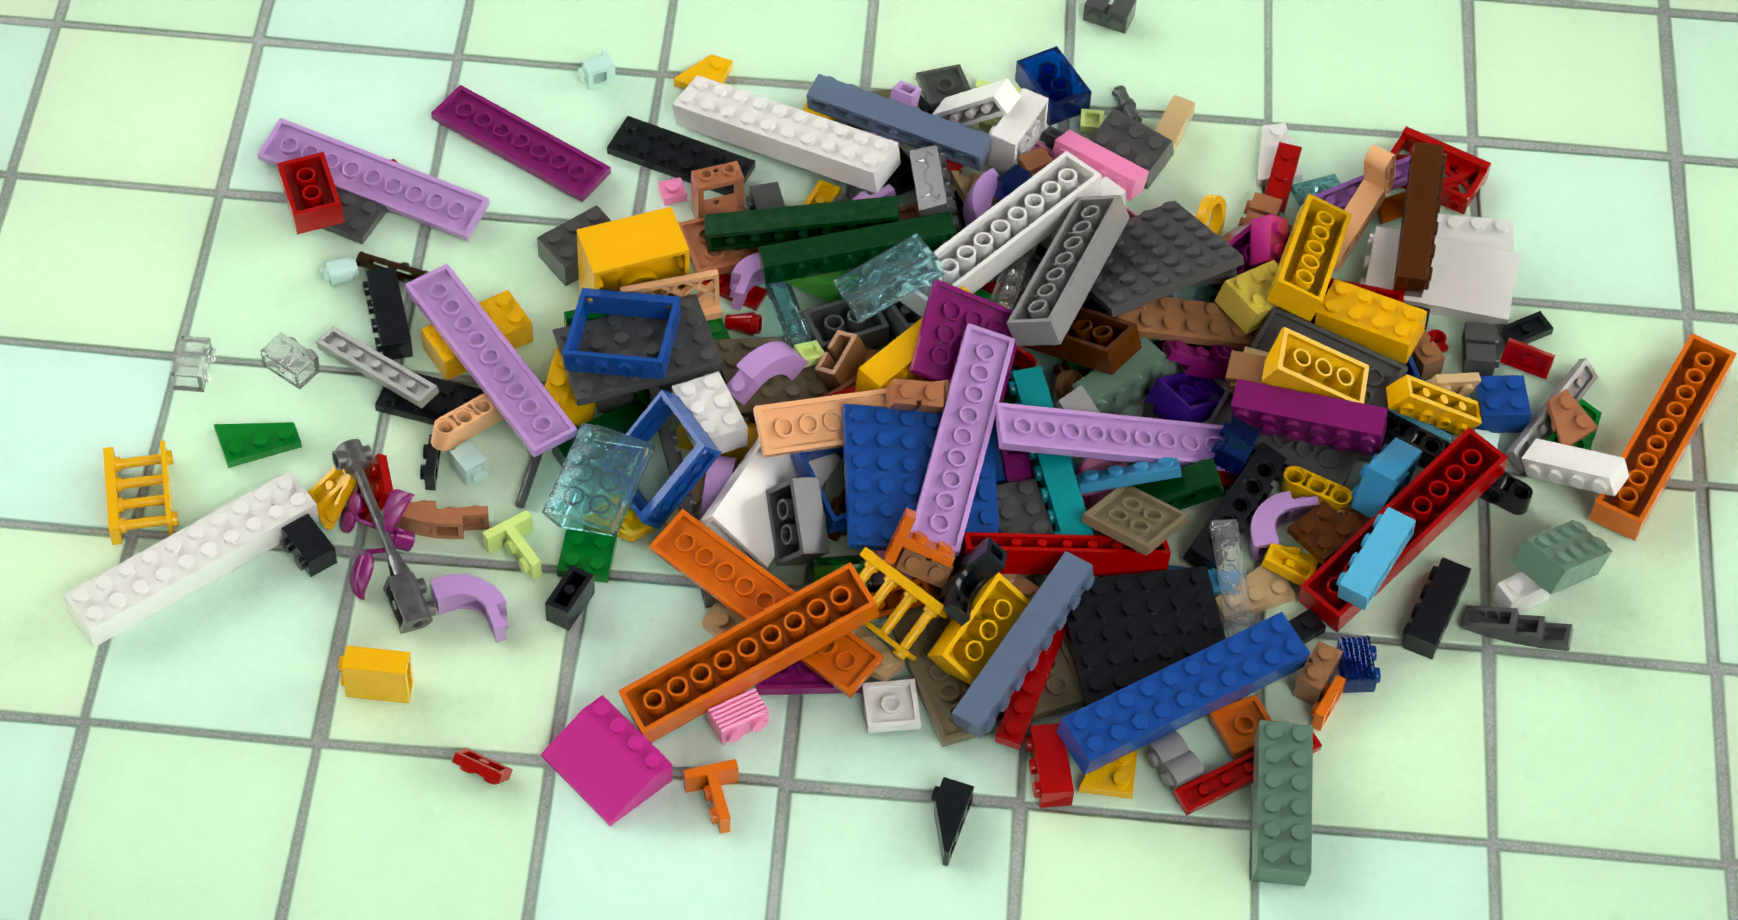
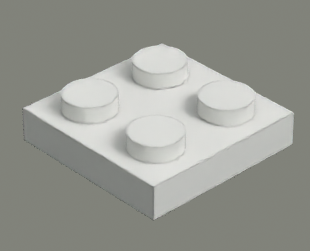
M915 679L867 682L862 684L868 733L921 729Z

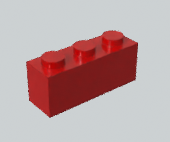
M1060 723L1030 725L1029 736H1025L1026 752H1031L1032 759H1029L1030 775H1035L1036 781L1033 782V796L1039 799L1040 808L1071 806L1073 802L1074 787L1067 748L1056 732Z

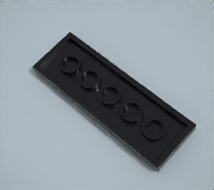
M630 116L626 117L607 146V154L674 178L681 177L683 181L691 183V171L738 161L744 176L745 185L755 168V160ZM734 184L712 189L711 191L722 195L734 193Z

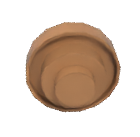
M1066 369L1060 372L1054 387L1058 399L1071 392L1072 384L1083 378L1081 373L1075 369Z

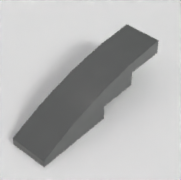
M1466 605L1462 623L1463 629L1486 637L1543 649L1569 651L1573 635L1572 624L1546 623L1545 616L1519 615L1518 608Z

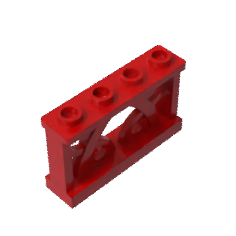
M1406 126L1390 151L1396 155V161L1408 157V155H1399L1402 150L1409 152V156L1411 155L1414 142L1444 145L1443 154L1447 155L1444 172L1448 177L1444 178L1443 189L1440 195L1441 205L1458 213L1465 214L1477 192L1486 182L1491 163ZM1468 179L1474 180L1472 186H1470V185L1466 182V180H1468ZM1459 185L1465 189L1466 194L1459 192Z

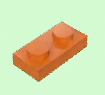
M1336 675L1332 683H1326L1321 694L1323 697L1322 701H1316L1310 712V715L1313 716L1311 725H1313L1314 729L1322 730L1343 693L1346 682L1345 678Z

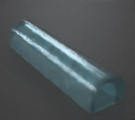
M783 281L766 284L765 290L786 343L794 349L795 344L811 341L810 331L792 286Z

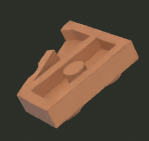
M1567 389L1548 400L1545 404L1547 413L1551 418L1553 433H1557L1560 444L1573 446L1598 428Z

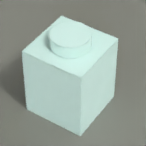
M472 440L450 451L451 467L467 486L480 482L489 475L488 460Z

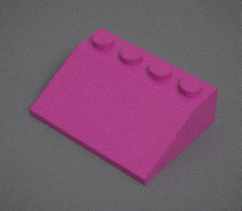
M603 695L583 708L541 753V757L609 826H612L672 781V763Z

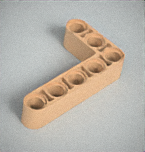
M1375 144L1371 146L1364 159V180L1344 209L1351 213L1352 217L1334 267L1336 271L1346 261L1395 182L1396 155Z
M485 393L435 420L431 445L440 451L450 450L504 418Z

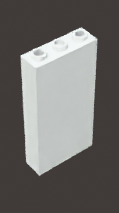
M1376 226L1375 233L1369 234L1367 247L1371 248L1370 256L1365 255L1363 269L1367 270L1366 278L1361 277L1360 284L1393 290L1400 230ZM1435 237L1434 244H1436L1434 259H1432L1431 266L1433 267L1429 288L1423 291L1421 298L1404 295L1403 303L1430 309V314L1475 323L1495 324V327L1506 325L1509 320L1520 253Z
M758 437L700 520L701 523L763 568H767L775 557L765 491L790 478H800L792 462L791 454L763 458ZM836 453L809 461L815 476L819 478L821 487L841 459Z

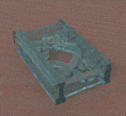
M914 234L835 279L833 284L842 301L853 313L858 323H861L944 276L945 272L936 254L929 249L918 234Z

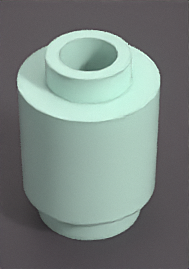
M343 257L324 262L325 268H321L324 282H329L331 286L354 280V277L359 276L354 257Z

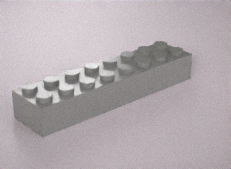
M1121 195L1077 197L1007 321L1008 328L1012 337L1015 338L1017 346L1060 345L1130 218Z

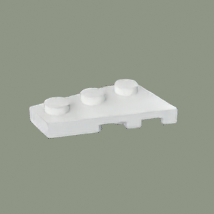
M1286 123L1263 125L1256 186L1268 184L1279 142L1293 145ZM1299 162L1293 182L1302 181L1303 174Z

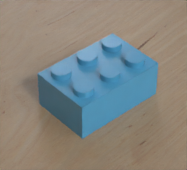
M1397 437L1390 444L1385 443L1380 453L1374 454L1370 464L1365 463L1359 474L1362 477L1361 482L1355 486L1351 497L1354 498L1351 508L1373 518L1410 483L1423 451Z

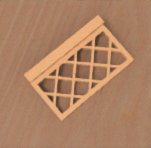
M717 269L620 287V291L645 294H655L652 293L654 290L663 289L656 295L673 293L680 298L692 295L690 292L696 288L700 290L696 295L706 320L722 318ZM713 279L707 285L701 284L705 280ZM679 285H687L682 290L677 288Z

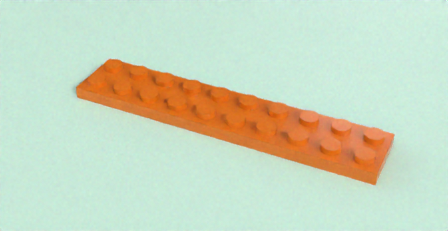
M683 509L649 545L651 552L743 620L749 619L796 592ZM849 632L799 661L851 698L884 658L874 648L852 632Z

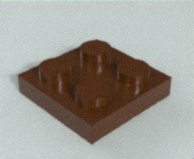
M1325 500L1288 526L1287 533L1322 565L1358 532L1353 525Z

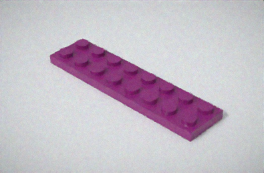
M462 85L458 86L431 112L434 121L580 202H583L611 174L610 166Z

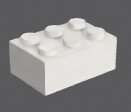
M1025 88L1019 93L1021 97L1010 112L1000 116L999 123L996 127L993 126L988 134L991 136L988 166L1011 176H1014L1016 173L1015 168L1017 167L1018 156L1033 149L1040 139L1042 132L1046 129L1049 98Z
M719 371L672 386V394L680 397L722 452L721 454L747 446L748 427ZM683 426L689 440L691 441L693 447H695L697 444L696 441L692 438V436Z

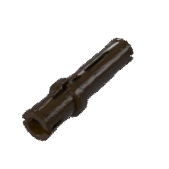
M362 251L359 252L356 258L357 266L370 270L386 268L373 264L375 262L388 267L395 266L396 270L399 269L412 273L409 275L396 271L398 281L402 282L405 280L412 281L428 273L426 270L411 267L409 263L394 262Z

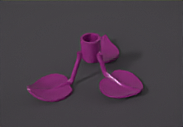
M394 489L389 494L384 506V529L390 533L396 549L409 552L414 545L415 534L414 532L397 527V524L415 495L400 489ZM351 492L341 512L339 526L343 533H350L356 521L376 529L374 523L358 516L363 507V499L358 492ZM384 548L366 550L364 555L359 554L352 565L350 586L353 593L361 600H365V591L374 569L375 561L372 554L385 553Z

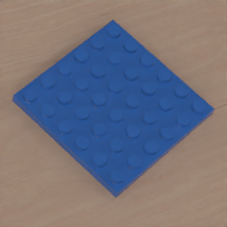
M843 405L842 427L848 548L864 549L866 546L870 550L886 551L906 507L916 511L942 412L931 413L913 409L908 411L889 409V407ZM993 427L965 532L999 533Z

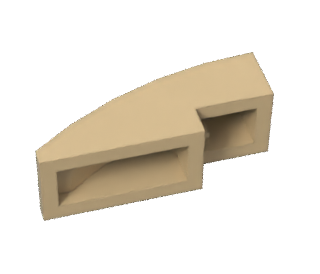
M1177 95L1172 97L1155 130L1172 140L1174 152L1183 139L1184 131L1194 115L1196 103Z

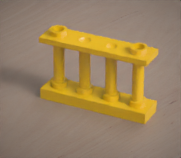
M165 440L160 441L161 454L121 459L120 456H115L113 447L103 448L108 527L112 545L123 544L122 533H127V530L167 525L169 536L175 533L174 527L179 526L177 511L172 509L169 465H173L172 450H167ZM162 464V474L126 479L118 477V472L125 468ZM163 484L164 494L131 499L119 497V492H124V489ZM165 505L166 515L130 520L121 518V513L125 512L126 509Z
M865 546L860 553V556L866 560L864 563L865 567L859 574L864 584L878 570L886 575L883 579L885 582L873 596L877 607L881 605L893 587L896 588L900 585L905 589L901 602L880 629L870 621L864 625L894 648L891 652L903 661L906 657L915 661L917 657L908 650L933 617L936 618L937 615L944 619L948 617L943 610L944 605ZM920 600L925 604L924 612L899 644L889 634L911 604Z

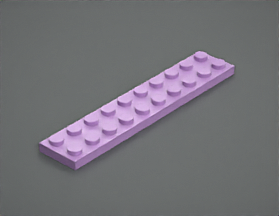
M283 118L278 120L257 155L260 161L277 167V163L324 152L336 188L385 206L386 210L469 241L490 204L489 198Z
M448 264L404 284L405 291L533 457L578 435L575 425Z
M970 323L967 324L916 507V520L910 530L911 532L920 531L926 534L929 540L936 543L942 541L949 544L952 550L955 551V557L960 552L996 415L995 405L1000 400L1015 343V338Z
M997 402L995 405L999 449L1134 463L1139 461L1154 462L1163 457L1178 458L1180 467H1186L1195 464L1199 460H1207L1213 457L1217 471L1239 473L1242 468L1235 426Z

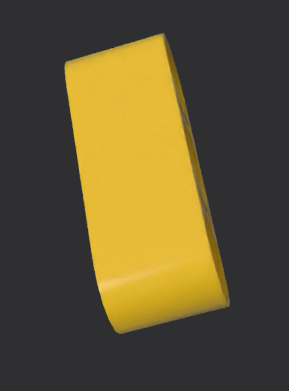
M1289 466L1284 470L1280 487L1281 493L1290 491L1292 499L1302 496H1317L1319 504L1325 500L1344 518L1348 515L1352 501L1350 489L1299 466Z

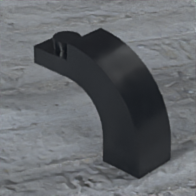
M987 537L958 564L946 581L939 597V601L944 604L943 610L947 616L956 620L961 626L970 620L972 604L979 590L989 579L1005 568L1007 552L990 537Z

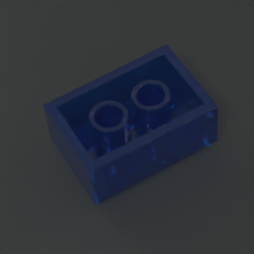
M1057 46L1016 62L1015 81L1020 88L1028 89L1049 98L1047 124L1049 126L1080 115L1081 109H1090L1091 90Z

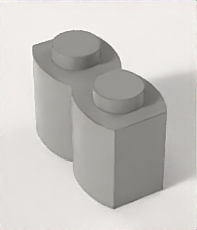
M1177 731L1148 744L1146 759L1149 765L1161 773L1160 776L1163 784L1167 788L1170 787L1172 791L1204 775L1205 770L1201 762L1190 751L1185 740Z

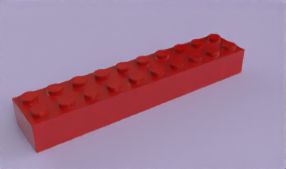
M1468 427L1300 586L1298 601L1307 609L1311 608L1323 622L1338 632L1361 609L1337 597L1339 586L1336 585L1337 580L1343 571L1347 573L1350 566L1348 564L1352 555L1355 552L1359 553L1361 551V543L1367 533L1371 534L1373 532V524L1378 514L1383 515L1386 509L1390 507L1415 519L1416 523L1413 535L1375 596L1505 473L1508 456Z

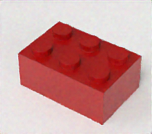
M324 152L277 163L280 183L297 235L345 223L341 201Z

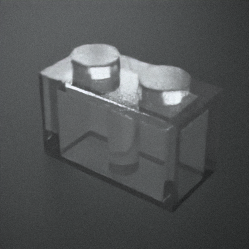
M282 332L260 350L263 366L298 389L303 388L320 372L319 357L316 352L303 347L295 338L288 337Z
M180 336L171 373L174 390L204 392L206 382L209 383L211 380L210 364L214 363L216 358V349L212 348L210 338Z

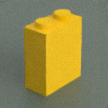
M346 646L344 656L340 655L338 671L342 672L341 686L345 687L346 697L399 703L410 702L414 683L410 652Z

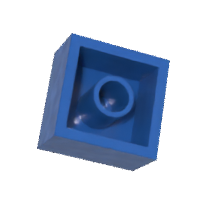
M1524 375L1480 376L1481 382L1470 393V399L1478 401L1480 405L1482 424L1477 426L1476 429L1492 433H1521L1528 425L1532 415Z

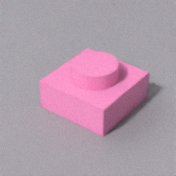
M681 177L658 182V190L664 206L687 201V193Z

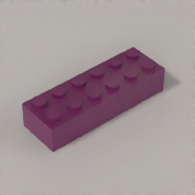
M1237 379L1231 403L1232 426H1235L1240 431L1248 432L1252 430L1269 437L1277 435L1285 437L1290 441L1302 440L1310 442L1315 446L1327 445L1335 447L1339 451L1352 450L1360 452L1364 456H1374L1375 453H1380L1387 429V408Z

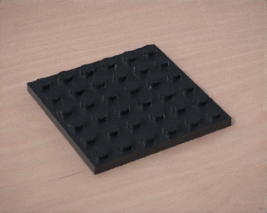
M1207 566L1096 577L1092 587L1088 591L1085 590L1081 595L1078 607L1074 611L1071 610L1065 623L1084 707L1226 639Z

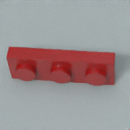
M1283 142L1278 144L1265 195L1283 200L1281 213H1285L1302 152V147Z

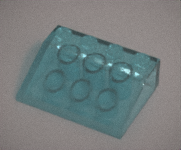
M582 423L542 510V514L558 527L616 537L656 446L653 443L603 426Z

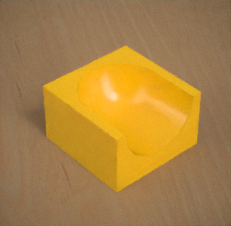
M672 207L576 230L580 293L582 288L620 291V287L690 274V250ZM679 285L677 288L682 290L687 285ZM656 289L652 293L658 294L663 289ZM670 293L667 296H675V294Z

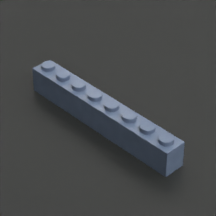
M818 74L806 95L807 106L810 110L875 132L917 149L937 144L939 152H944L946 159L978 171L981 170L991 151V136L984 131H976L962 123H954L939 115L924 112L917 107L904 105L895 99H888L875 92L860 89L853 84L843 83L831 76Z
M1065 551L953 710L954 725L979 739L986 732L989 733L993 729L997 715L1000 711L1004 712L1007 709L1011 695L1014 691L1020 690L1027 672L1034 670L1043 650L1046 651L1050 647L1055 632L1057 630L1060 631L1064 627L1069 612L1071 610L1074 611L1078 607L1083 592L1085 590L1088 591L1092 587L1095 580L1092 564Z

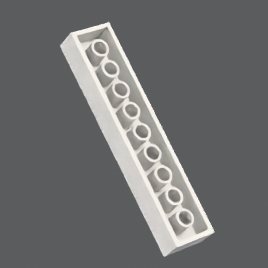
M699 75L693 79L672 104L676 125L875 194L879 192L901 164L898 142Z
M1068 151L1064 152L898 278L897 299L923 317L932 282L936 279L958 288L964 286L971 293H975L1062 226L1077 197L1100 196L1102 191V174Z
M289 470L63 594L67 612L92 646L96 647L281 544V539H283L281 528L306 514H309L316 524L319 523L317 504Z

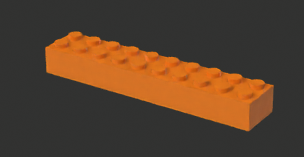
M1693 333L1690 334L1621 455L1626 462L1629 473L1628 479L1615 497L1606 494L1598 495L1589 520L1636 541L1730 373L1737 354L1736 352Z
M850 562L618 691L638 730L652 743L706 713L708 708L744 692L879 616L877 603Z

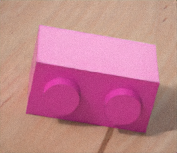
M1269 214L1251 220L1249 266L1256 268L1272 260H1275L1277 264L1280 263L1288 240V219Z

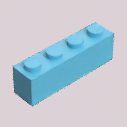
M1390 507L1386 509L1383 515L1379 513L1373 524V532L1371 534L1367 533L1362 540L1361 551L1359 553L1355 552L1352 555L1348 564L1350 566L1347 573L1343 571L1340 574L1336 583L1339 586L1337 597L1365 611L1413 535L1416 520Z

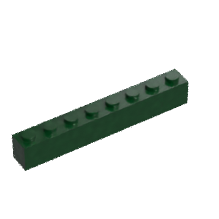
M898 196L705 214V239L708 252L755 248L900 221Z
M945 212L758 247L760 265L765 285L928 255L954 237L956 230L951 213Z

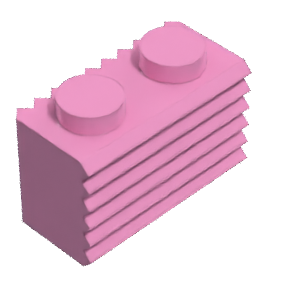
M752 688L708 708L707 721L720 742L725 745L726 742L733 743L740 740L745 733L748 734L750 731L757 732L762 730L769 723V709L756 689Z

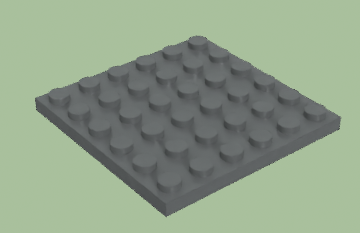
M1176 201L1165 202L1160 207L1145 210L1140 215L1129 218L1088 296L1112 317H1116L1244 264L1243 255Z
M1275 306L1250 347L1270 352L1281 329L1286 327L1369 365L1364 404L1383 408L1388 407L1386 387L1405 376L1408 371V366ZM1229 387L1224 392L1207 424L1232 426L1231 403L1233 395ZM1235 427L1239 447L1255 453L1260 444L1264 442L1287 458L1283 465L1284 468L1299 466L1342 486L1345 485L1361 456L1360 452L1339 451L1332 446H1315L1307 441L1299 440L1295 442L1277 435L1269 437L1257 431H1240Z

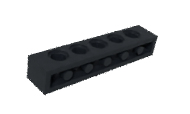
M1262 442L1182 559L1194 567L1207 566L1210 570L1213 568L1218 570L1226 559L1222 554L1225 550L1230 553L1238 541L1235 535L1237 532L1241 535L1250 523L1246 520L1249 515L1253 516L1261 505L1258 502L1262 497L1266 500L1274 488L1270 485L1273 480L1278 482L1284 474L1285 469L1282 466L1287 458Z

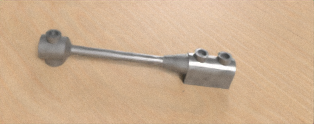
M350 439L341 443L336 450L332 451L334 467L337 471L344 469L346 474L355 475L388 556L387 562L391 576L387 577L383 590L400 633L403 634L424 628L433 621L432 616L436 615L435 605L432 600L425 601L423 596L427 592L425 580L423 578L416 579L415 574L411 572L403 558L397 553L390 533L384 529L383 516L364 472L373 457L370 446H362L359 439Z

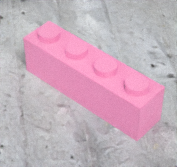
M1071 130L1055 139L1051 153L1053 161L1068 151L1102 174V179L1107 176L1126 191V200L1128 201L1144 190L1149 173L1148 170Z

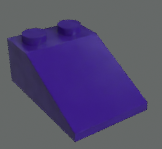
M1180 373L1157 378L1144 402L1154 403V413H1158V416L1162 419L1203 423L1211 417L1225 390L1213 379Z

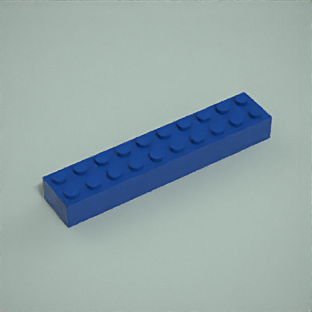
M1280 612L1063 717L1056 732L1082 773L1086 775L1302 669L1311 653L1283 612Z

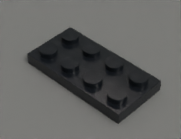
M416 373L437 385L439 393L423 408L383 386L375 403V409L379 412L434 425L435 420L484 392L479 388Z

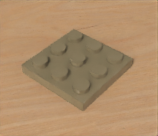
M1133 486L1116 488L1083 514L1082 523L1147 556L1187 524L1189 514Z

